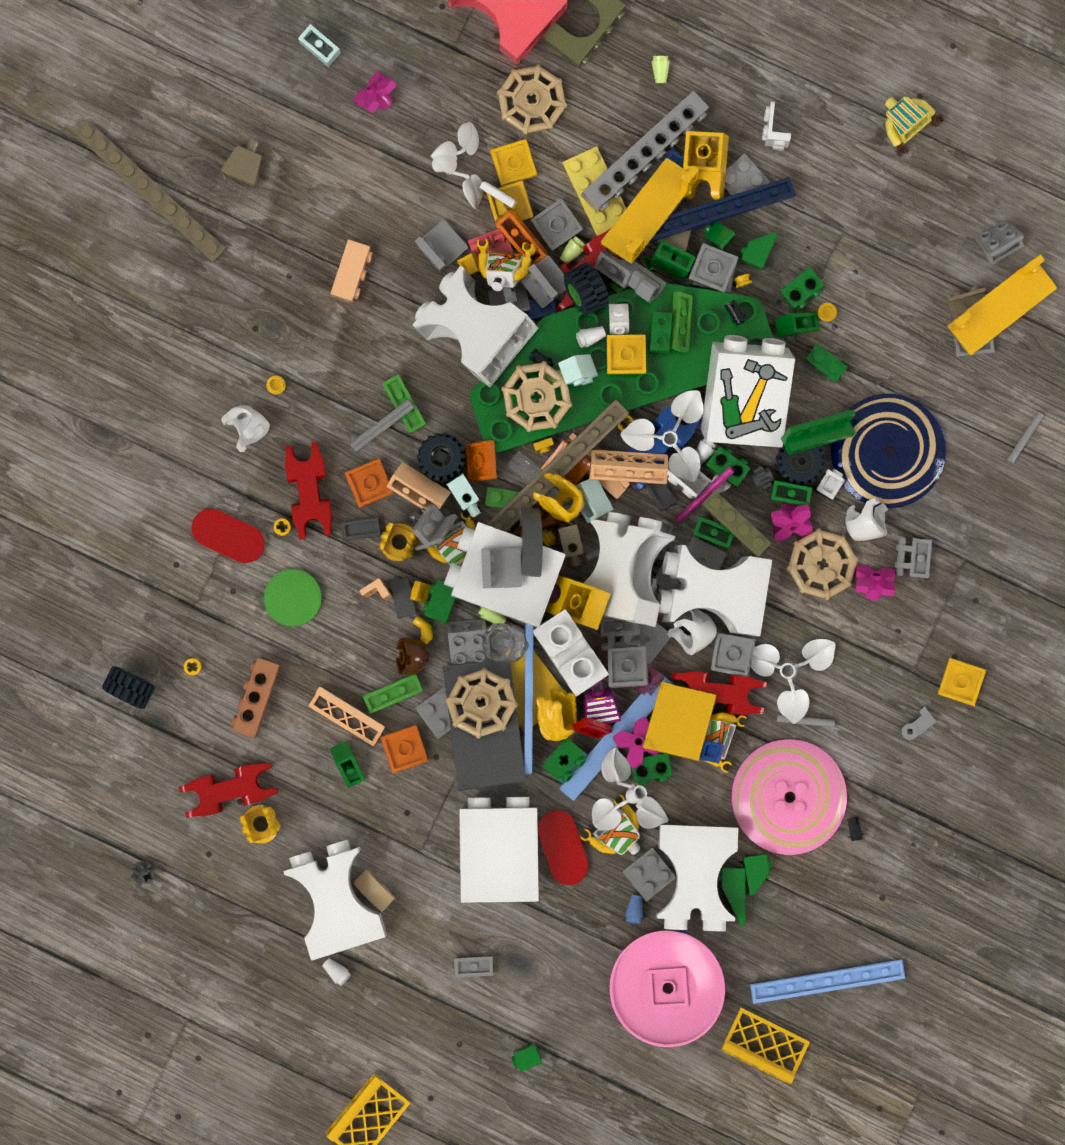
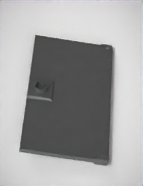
M510 658L442 667L447 698L458 680L457 677L480 671L482 668H487L488 671L504 679L508 678L511 681L510 686L514 695ZM481 678L468 682L469 686L477 685L481 682ZM489 679L486 680V683L493 687L498 685ZM462 687L457 698H462L466 690L464 687ZM504 690L498 692L501 701H507ZM483 698L481 701H476L478 703V707L486 705L485 699ZM462 704L456 705L460 716L464 713ZM501 707L497 714L500 720L506 710L505 707ZM448 708L458 791L526 782L516 708L504 731L500 730L482 736L480 739L458 727L454 728ZM469 718L464 721L476 728L477 722ZM491 720L488 723H482V728L494 725L496 723L494 722V720Z

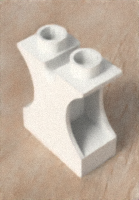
M460 266L455 273H448L440 283L439 289L447 298L446 303L439 305L432 301L431 303L426 302L422 304L416 312V321L412 326L428 341L439 337H449L458 340L462 350L461 363L476 378L488 387H491L537 331L538 327L527 314L511 302L497 306L479 303L475 294L476 281Z
M609 512L607 521L591 519V524L596 529L599 537L600 554L593 573L583 584L611 593L602 617L655 627L660 603L655 598L651 587L652 566L658 553L664 546L673 541L675 536L660 532L662 522L649 518L639 517L637 527L630 526V516Z
M686 545L675 546L674 552L666 551L662 573L670 575V578L679 580L681 586L679 589H661L659 591L657 601L660 603L659 613H664L663 622H675L685 612L700 608L716 614L725 623L730 633L760 636L772 560L752 556L741 557L729 568L713 570L698 563L692 557Z
M566 609L533 630V634L575 697L609 675Z
M659 825L658 848L673 863L676 871V888L672 899L665 908L656 913V918L664 919V929L687 930L690 913L694 908H698L701 913L700 919L703 920L704 931H726V921H735V917L724 908L719 899L717 878L724 862L738 851V828Z
M348 839L326 846L329 855L326 858L328 862L327 869H321L318 861H314L312 852L309 851L289 858L292 868L283 871L284 875L292 877L303 884L310 893L314 903L313 925L304 938L311 961L387 936L381 913L366 907L354 893L351 884V867L361 849L360 846L351 849Z

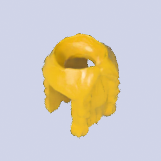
M547 473L544 476L560 489L557 496L553 499L536 492L533 493V496L553 518L570 523L579 515L584 507L582 491L578 490L573 483L562 478L559 474ZM573 500L572 506L565 510L563 505Z
M390 522L386 526V531L382 532L380 536L382 542L379 543V549L392 561H404L413 557L418 537L412 532V527L402 523L394 524ZM398 534L405 536L407 540L405 548L401 550L395 549L392 545L393 537Z
M551 688V700H545L543 697L537 698V719L539 720L538 724L543 738L560 741L574 734L572 724L577 722L576 697L574 693Z
M256 805L240 816V823L243 824L241 828L242 834L247 835L246 839L250 844L268 843L280 831V823L276 819L275 811L272 807ZM258 816H263L267 820L268 828L265 831L259 832L253 826V822Z

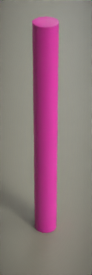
M729 466L675 518L676 521L681 524L714 490L735 472L733 468Z

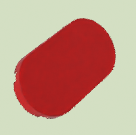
M216 509L203 510L193 519L191 527L193 537L198 543L240 563L253 562L259 559L264 552L265 542L263 535L257 528Z
M549 811L539 821L538 835L550 872L554 879L561 884H577L587 874L588 861L573 818L564 811Z

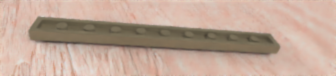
M86 119L74 132L77 137L212 263L226 250L222 244L89 120Z
M615 399L486 525L507 532L520 519V507L532 508L538 502L533 496L534 492L545 495L554 486L544 476L545 474H559L563 478L629 412Z

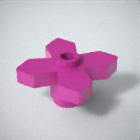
M375 72L369 79L366 89L359 91L352 100L358 106L364 107L371 113L377 108L385 110L392 104L393 100L389 93L397 84L389 77L385 78L381 73Z
M785 504L780 510L771 512L772 523L776 526L773 529L776 542L787 540L793 532L800 536L813 533L811 522L807 520L811 517L808 504L797 507L793 504Z
M857 564L856 577L859 579L856 581V592L865 593V597L873 601L880 599L882 595L894 596L895 584L893 582L895 569L882 568L874 571L868 565Z
M645 717L635 722L634 734L620 731L613 736V740L618 748L630 749L626 760L632 769L643 764L644 753L655 756L661 753L643 748L649 727V722ZM636 741H641L642 744H641V745H636L635 742H636Z

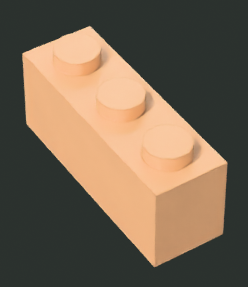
M348 239L330 293L332 297L351 303L354 302V299L358 300L361 288L358 287L360 281L364 282L367 270L364 269L366 263H370L373 252H370V246Z
M404 462L394 472L387 485L392 491L425 510L428 505L434 504L440 511L451 494L450 491Z

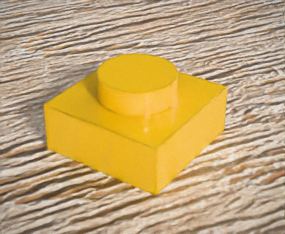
M476 252L457 260L459 266H462L470 276L480 272Z
M548 438L534 443L533 446L536 452L540 451L541 454L551 451L554 443L552 438Z
M415 581L410 599L425 603L428 600L431 585Z

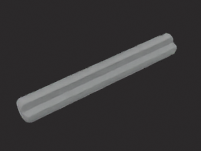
M406 400L350 443L354 451L361 449L413 410L414 404L410 400Z

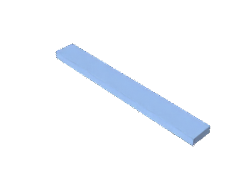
M526 623L523 763L525 775L532 774L534 626Z
M660 672L621 716V721L613 725L612 732L605 735L588 754L585 764L575 770L572 779L562 784L559 788L570 799L574 801L598 774L606 754L613 748H618L613 740V736L620 731L632 734L635 722L643 717L646 718L654 709L660 683L665 682L674 685Z
M899 959L750 984L753 1004L906 978L903 961Z

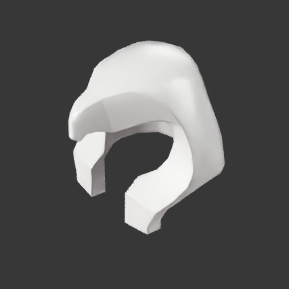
M248 405L236 406L221 418L223 425L228 424L236 427L239 433L236 448L239 452H244L247 445L263 438L270 427L266 418Z
M875 497L866 502L861 514L855 511V505L848 508L845 522L852 539L855 541H866L887 535L885 512L888 508L884 503L875 507L874 517L873 506L880 503Z
M698 608L689 610L692 613L693 621L687 619L676 621L674 623L675 628L670 629L667 633L669 638L674 637L681 644L685 652L690 655L709 645L717 634V628L708 614ZM684 626L690 631L691 635L685 634L679 627Z

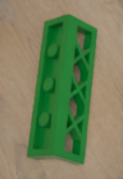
M852 409L789 427L781 437V440L790 455L853 437L855 431L850 421L855 416V412Z

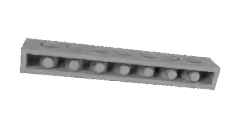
M693 90L582 192L581 197L595 212L599 209L605 210L611 204L610 199L614 196L618 198L625 191L623 188L627 184L631 186L639 178L637 175L641 171L645 173L652 166L651 162L655 158L657 160L662 158L666 154L665 149L669 145L671 147L675 146L680 141L678 137L682 133L686 135V131H691L694 128L692 125L697 120L701 122L708 115L706 111L709 106ZM689 111L692 114V118H685L683 112ZM676 124L679 130L674 132L670 130L669 125ZM655 137H663L665 143L658 144L655 140ZM648 149L651 152V156H643L641 150ZM628 162H635L637 169H630ZM620 174L623 177V181H615L614 175ZM607 187L610 193L603 195L600 192V188Z

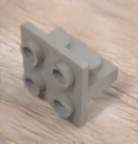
M1008 220L998 223L994 228L983 232L979 237L975 238L991 265L1024 247L1022 242L1023 234Z
M546 256L539 263L528 268L529 274L520 280L541 308H545L566 291L564 273L550 256Z
M523 284L516 285L513 288L503 287L501 291H488L490 306L511 302L523 312L530 310L527 290Z
M434 504L428 505L412 530L419 539L414 548L418 551L423 548L427 549L436 543L441 544L446 539L445 535L453 528L457 516L453 514L444 517Z

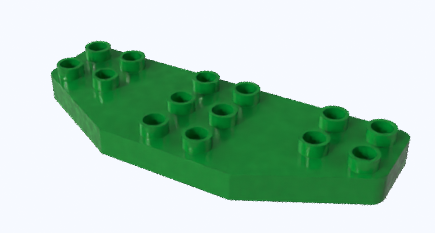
M666 283L661 295L650 303L637 295L635 290L631 288L609 295L608 305L587 316L582 314L576 307L545 316L536 324L538 327L537 331L494 384L488 387L480 381L471 390L470 401L483 441L494 440L495 455L587 426L615 399L630 412L679 396L687 391L707 387L712 342L724 343L725 336L737 335L747 338L748 345L762 346L763 339L773 338L762 303L754 297ZM679 291L692 295L689 352L683 353L670 349L669 354L649 353L652 313H672L674 292ZM732 300H735L741 312L746 314V321L738 326L732 323L733 319L724 307L727 303H732ZM609 304H628L629 333L622 335H646V374H607V335H617L610 334ZM603 326L606 337L587 348L579 346L576 333L580 332L581 329ZM534 349H537L547 358H552L554 362L552 368L555 370H560L558 363L576 355L590 354L598 376L592 378L593 382L586 385L574 386V384H568L570 401L573 404L560 420L557 428L527 432V429L506 416L503 391H501L502 386H505L516 370V366L536 364L529 359V355H531L530 353ZM539 371L526 373L528 378L539 377ZM521 377L513 386L514 389L518 390L524 382ZM559 386L555 388L557 400H562L561 388ZM534 392L535 394L531 398L539 402L542 396L538 392ZM511 394L513 407H517V397L515 394ZM555 404L550 411L552 417H554L561 406ZM521 410L517 412L524 419L529 420L530 416ZM545 416L534 418V423L547 421Z

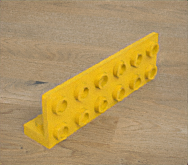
M666 158L601 240V244L632 264L696 183L699 169L693 165L688 171Z
M1041 254L1025 264L947 325L969 355L974 354L1057 289L1040 265L1045 261Z

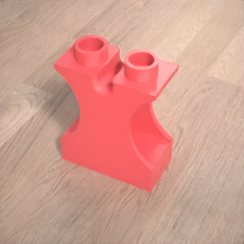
M448 0V5L451 9L456 7H472L487 14L498 28L500 51L515 65H518L550 26L554 22L556 23L564 14L568 3L567 0Z

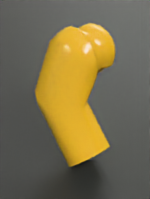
M417 616L412 624L421 629L422 636L420 641L428 644L433 639L432 626Z

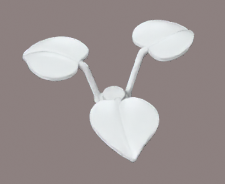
M471 122L460 126L457 134L458 142L462 149L457 151L456 146L451 141L442 143L431 155L433 158L432 167L435 172H445L464 177L466 179L462 184L464 195L471 206L477 209L484 190L479 188L482 183L481 179L476 174L469 177L468 174L455 171L457 168L456 156L464 153L465 150L468 155H473L479 146L477 130Z
M697 390L684 392L674 399L671 405V412L679 418L673 430L665 431L663 436L654 434L655 427L647 419H637L621 432L622 439L630 447L639 451L651 449L654 446V438L662 440L666 446H673L678 453L671 455L668 464L669 469L675 476L694 482L698 477L700 457L692 447H685L682 451L676 445L678 440L676 431L682 419L686 423H694L702 417L703 402L701 394Z
M827 639L812 640L802 649V655L807 659L806 661L795 665L785 663L782 666L777 665L780 660V654L774 646L761 644L754 647L751 668L755 673L767 677L771 676L774 673V669L777 668L780 669L781 676L788 679L791 691H784L780 694L777 706L781 714L793 724L799 722L806 715L810 703L806 691L802 689L795 691L792 679L797 674V668L809 663L810 667L814 670L822 671L827 669L834 659L836 644L833 641Z
M617 747L610 750L602 762L601 771L603 777L608 782L616 781L618 785L630 789L626 792V800L616 806L609 799H600L594 803L592 808V822L594 826L602 831L616 828L621 822V814L616 809L629 802L632 804L637 803L636 807L638 810L635 814L637 815L638 823L643 828L652 829L667 823L669 820L664 810L656 800L647 796V791L643 786L638 785L635 787L634 784L630 785L621 782L629 778L631 774L630 765Z

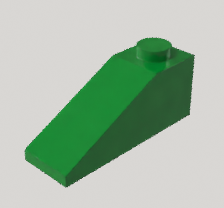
M721 867L717 881L721 883V888L740 926L745 927V868Z

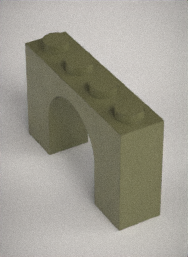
M583 0L594 8L599 15L600 23L593 34L587 37H575L554 22L542 36V41L577 68L581 64L585 66L591 58L589 54L593 50L597 51L601 46V39L604 35L609 36L613 31L614 27L612 25L615 21H620L626 14L624 11L626 5L620 0Z
M716 490L701 504L700 508L713 520L716 519L742 543V547L752 557H759L771 544L763 534Z

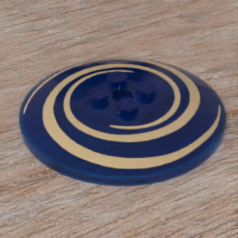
M897 394L874 395L853 405L849 410L853 409L855 412V416L850 421L855 435L831 443L833 469L843 474L842 478L845 482L842 486L845 490L865 504L875 497L880 503L873 507L884 503L888 509L912 504L925 496L938 481L946 456L944 435L935 417L919 402ZM886 445H891L894 448L892 456H887L884 453Z

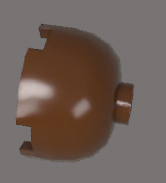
M400 638L396 646V649H400L399 658H396L398 673L403 674L402 676L420 673L425 667L426 662L429 661L428 651L415 638Z

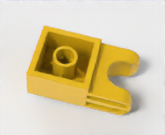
M686 131L683 169L689 171L694 165L699 169V175L696 183L685 195V199L695 197L697 186L704 181L710 184L711 197L714 200L723 198L728 135L714 132ZM707 149H708V150H709L708 155H707V156L703 155L704 151L707 152Z
M558 575L555 584L560 587L561 595L557 602L547 604L545 612L556 616L566 609L575 623L598 630L611 593Z

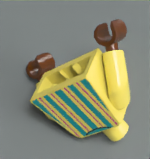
M891 97L885 103V106L889 109L886 112L887 120L885 122L887 135L893 146L897 147L896 154L899 157H902L899 153L900 148H904L905 152L908 153V148L902 146V142L905 144L930 121L934 127L939 126L935 121L936 118L944 121V117L941 114L936 115L935 110L925 100L903 97L898 102Z

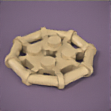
M540 64L517 70L512 69L511 74L500 90H497L502 120L507 121L525 135L531 132L553 129V125L564 109H567L568 105L565 102L562 79L557 78L542 68ZM534 74V79L522 81L521 76ZM539 76H542L551 83L548 86L538 80ZM516 80L519 84L514 92L508 91ZM554 88L557 101H553L550 95V90ZM536 95L535 99L537 102L529 104L527 96ZM506 97L513 99L514 108L511 110L508 109ZM550 106L556 107L548 119L545 115ZM517 112L526 118L525 122L522 123L513 115ZM541 117L543 120L542 123L530 125V119Z
M545 361L537 364L516 366V370L501 389L505 400L506 416L527 429V432L557 428L558 423L573 404L570 401L568 384L566 385L563 375ZM539 371V377L528 378L526 373ZM545 372L557 380V382L552 384L549 380L543 378ZM521 377L524 382L518 390L514 389L513 386ZM559 386L561 388L562 400H557L555 388ZM534 392L541 394L542 398L539 399V402L531 398L535 394ZM511 394H515L517 397V407H513ZM555 404L561 406L554 417H552L550 411ZM519 410L524 411L530 416L529 420L527 421L517 412ZM545 416L547 421L534 423V418Z
M818 528L813 533L793 543L794 547L787 571L792 575L800 589V593L829 600L830 597L844 589L851 588L856 564L859 562V559L856 558L845 539L846 536L822 531ZM822 538L836 542L834 547L823 545ZM816 540L818 545L813 547L812 549L807 550L804 547L810 542ZM840 546L848 557L847 559L842 560L837 549ZM801 551L805 553L803 564L797 565ZM822 559H825V563L828 564V567H824L823 570H821L820 566L817 565V562L822 561ZM848 564L846 576L844 578L840 575L842 565ZM803 569L806 573L808 580L805 583L798 570ZM835 579L841 582L831 589L828 588V583ZM811 582L823 584V590L810 587Z
M487 668L457 677L458 680L449 697L445 699L454 728L458 727L476 736L478 739L500 730L504 731L515 708L518 707L510 686L511 681L508 678L504 679L488 671ZM481 678L480 683L469 686L468 682ZM489 679L498 685L493 687L487 684L486 680ZM462 687H464L466 690L462 698H457ZM504 690L507 701H501L498 692ZM482 698L485 699L486 705L478 707L476 701H481ZM462 704L464 713L459 716L456 705ZM501 707H505L506 710L500 720L497 714ZM469 718L477 722L476 728L464 721ZM491 720H494L496 723L482 728V723H488Z

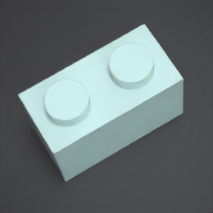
M311 24L298 38L299 43L328 68L341 54L340 49Z
M590 354L572 356L558 363L566 385H586L593 382L592 378L598 376Z
M588 479L576 485V488L582 491L584 507L581 513L587 524L591 522V519L596 520L614 510L597 479Z

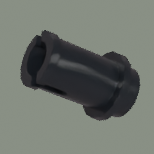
M732 300V303L729 302L724 307L732 317V323L738 326L746 321V314H743L736 301Z
M537 349L530 353L529 359L537 364L545 361L549 366L553 367L554 362L552 358H547Z
M859 817L847 818L851 841L862 840L864 833H861Z

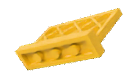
M740 1008L720 1050L787 1084H792L795 1073L810 1042ZM742 1013L750 1017L752 1025L742 1028L739 1021ZM763 1023L767 1025L769 1033L759 1036L756 1025ZM753 1027L756 1038L746 1041L743 1030ZM740 1031L744 1042L736 1044L730 1041L733 1033ZM777 1032L783 1033L787 1042L776 1045L773 1034ZM770 1035L774 1046L764 1049L760 1038ZM758 1040L761 1051L755 1053L750 1051L748 1043ZM797 1040L804 1045L800 1052L794 1054L790 1043ZM788 1044L791 1055L781 1058L778 1047ZM775 1048L778 1059L770 1061L767 1059L765 1051ZM789 1057L793 1058L795 1065L792 1071L784 1067L782 1060Z
M373 1073L325 1132L326 1137L338 1145H368V1143L377 1145L411 1102L384 1082L377 1074ZM381 1085L388 1090V1097L377 1098L376 1091ZM400 1099L404 1104L400 1109L392 1110L391 1100ZM389 1100V1110L378 1112L377 1102ZM375 1102L376 1112L365 1113L364 1106L367 1103ZM390 1114L389 1123L380 1125L379 1115ZM376 1115L377 1125L366 1127L365 1117ZM363 1117L364 1127L353 1128L352 1121L355 1118ZM378 1129L377 1138L368 1140L367 1130ZM364 1130L365 1140L354 1142L353 1132ZM351 1132L352 1142L343 1143L338 1139L342 1133Z

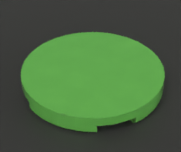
M288 569L281 571L272 577L266 586L264 593L266 610L276 622L290 627L304 625L317 615L321 607L322 595L317 581L310 574L302 570Z

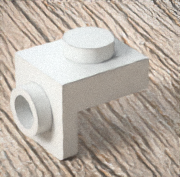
M609 304L610 334L622 335L629 333L628 304Z
M827 469L826 475L816 490L833 500L845 482L842 478L843 474L836 469L832 471Z

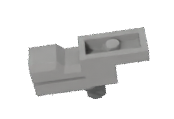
M606 250L600 252L594 268L621 287L630 286L637 295L649 303L661 295L666 285L665 281L646 269L644 261H634L631 264L625 259H617Z

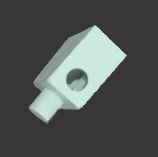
M463 474L446 484L462 510L467 509L472 518L482 512L476 503L479 501V498ZM465 493H468L471 498L469 502H465L462 498Z

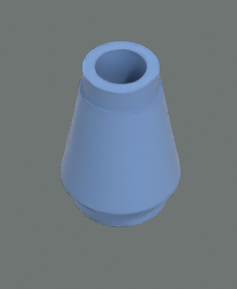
M631 895L624 916L627 923L641 924V920H643L642 896Z

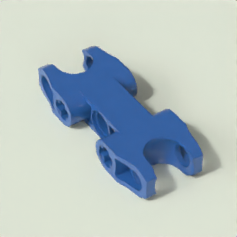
M671 406L663 410L652 423L655 429L658 430L657 435L663 436L665 431L673 430L677 422L675 415L671 412ZM701 419L688 425L679 424L676 431L678 435L676 445L680 450L691 440L694 432L702 422ZM654 438V446L651 449L639 451L631 447L627 452L665 454L671 447L666 446L662 440ZM637 459L634 460V461H636V462H638V463H642V462H643L642 460H637ZM654 461L656 464H663L661 461ZM638 482L635 488L641 491L647 483Z

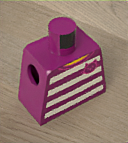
M600 680L591 686L592 689L584 691L583 718L589 717L606 724L621 721L617 702L609 686L603 687V682Z

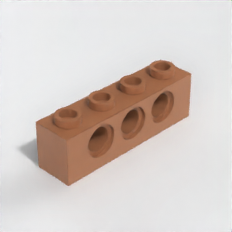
M257 658L256 661L253 660L250 667L252 675L250 679H246L243 688L246 692L244 697L239 699L237 708H240L238 716L234 715L231 723V726H233L232 731L256 738L281 665L261 658ZM261 673L266 676V682L262 685L256 681L257 675ZM252 692H258L260 695L257 703H253L250 700ZM246 710H251L254 714L251 721L244 719V712Z

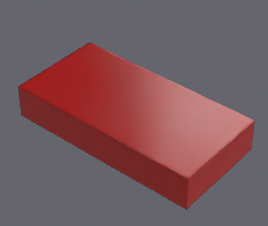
M589 717L572 724L574 731L597 739L612 732L611 725Z

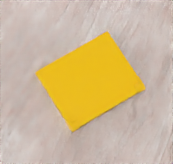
M525 646L509 657L515 701L518 703L516 708L518 725L523 732ZM533 650L534 726L539 722L537 719V698L543 697L545 700H551L550 689L557 688L560 691L563 688Z
M661 682L643 748L699 761L716 695Z

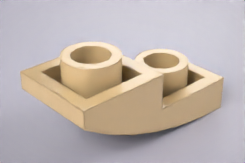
M365 870L353 882L359 891L381 912L395 899L385 885L380 884L369 870Z

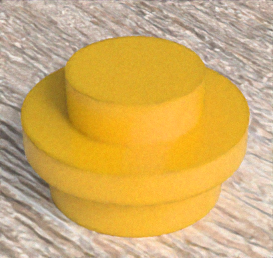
M823 303L818 308V316L822 321L830 322L837 315V309L832 303Z
M275 375L268 379L266 387L271 394L278 395L285 390L286 383L282 377Z
M545 528L542 533L543 542L548 547L556 545V534L552 530Z

